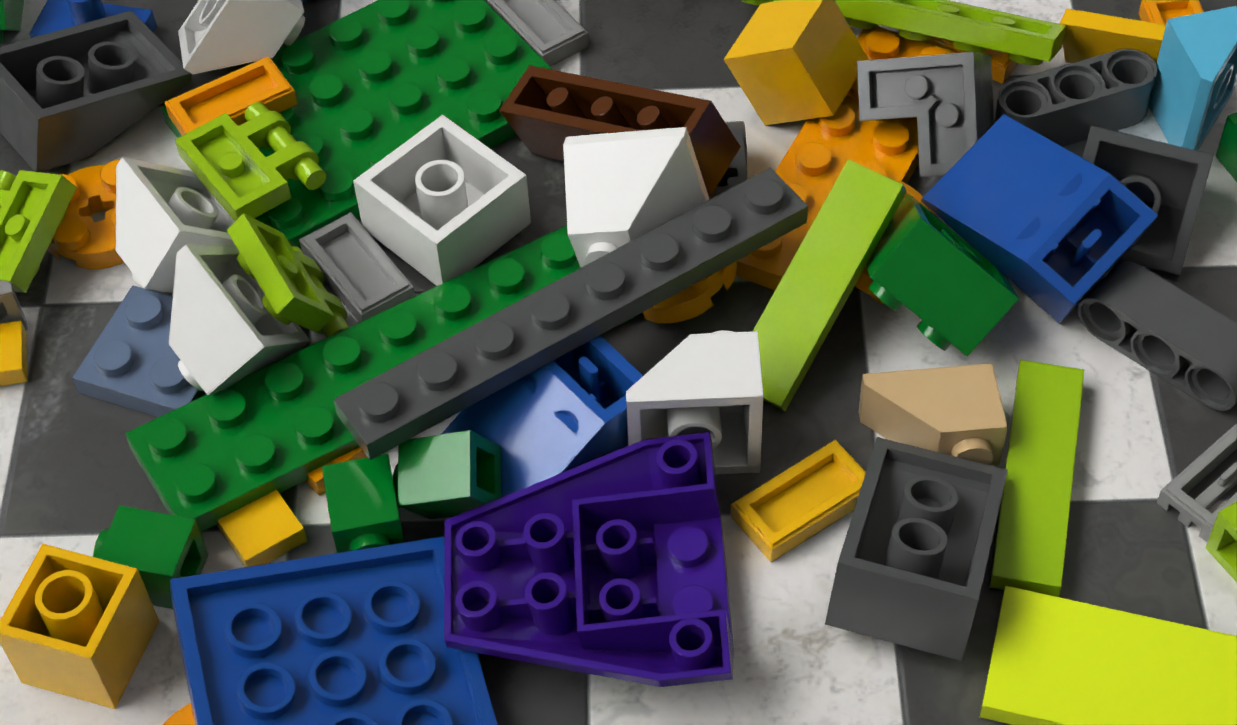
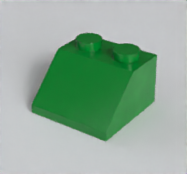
M909 193L901 201L866 264L869 276L874 280L869 285V289L873 294L896 312L903 305L922 319L917 325L920 332L944 351L952 344L968 356L1019 300L1002 272Z

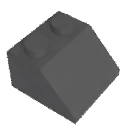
M1091 126L1082 158L1110 173L1159 215L1139 241L1122 257V261L1134 262L1141 266L1177 275L1181 274L1214 154L1098 126Z

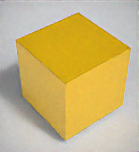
M779 0L759 5L723 60L764 125L834 116L858 77L857 61L868 60V57L835 0Z
M42 544L0 619V645L21 683L116 709L160 621L137 568Z

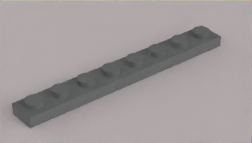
M770 167L333 399L337 416L369 460H372L807 223L808 205Z

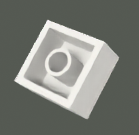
M441 115L353 180L361 223L365 230L436 286L472 270L531 223L526 174L444 115Z

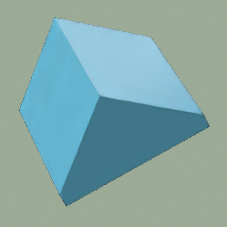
M1237 6L1167 19L1156 63L1157 75L1149 108L1169 144L1199 150L1234 92L1237 82Z

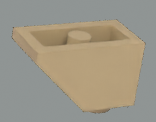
M992 363L862 374L858 411L860 423L887 440L987 465H1000L1007 423Z

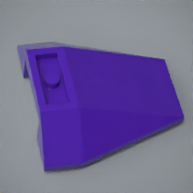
M710 432L641 440L445 520L444 641L446 646L453 649L656 687L732 680L734 645L724 534Z

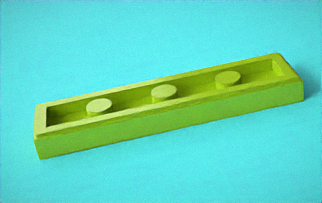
M849 159L847 160L753 331H758L763 401L784 412L786 411L907 191L904 184Z
M1020 360L1005 464V469L1008 471L1000 502L989 588L1005 590V586L1059 597L1062 586L1085 369Z

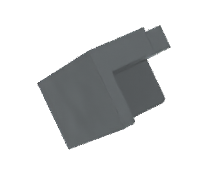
M978 52L857 61L860 121L917 118L920 177L944 176L994 125L991 55Z

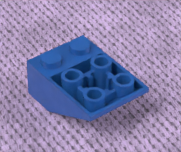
M1005 114L921 199L922 203L1059 324L1139 241L1159 216L1110 173Z
M598 336L462 410L441 434L471 430L500 445L501 497H504L627 447L626 391L643 375L603 337Z

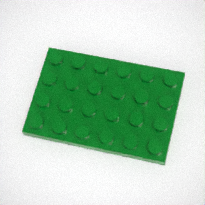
M377 0L294 41L289 46L286 45L280 48L271 59L295 90L298 104L280 112V114L291 126L290 134L296 141L307 143L319 157L318 165L326 173V180L319 188L309 190L300 180L287 179L291 199L254 219L284 233L290 245L300 249L299 239L350 212L357 220H360L353 180L441 115L447 117L490 149L517 135L500 113V108L529 65L553 69L484 0ZM166 106L161 107L167 126L177 138L181 137L182 135L168 116ZM259 148L265 157L275 153L273 149Z

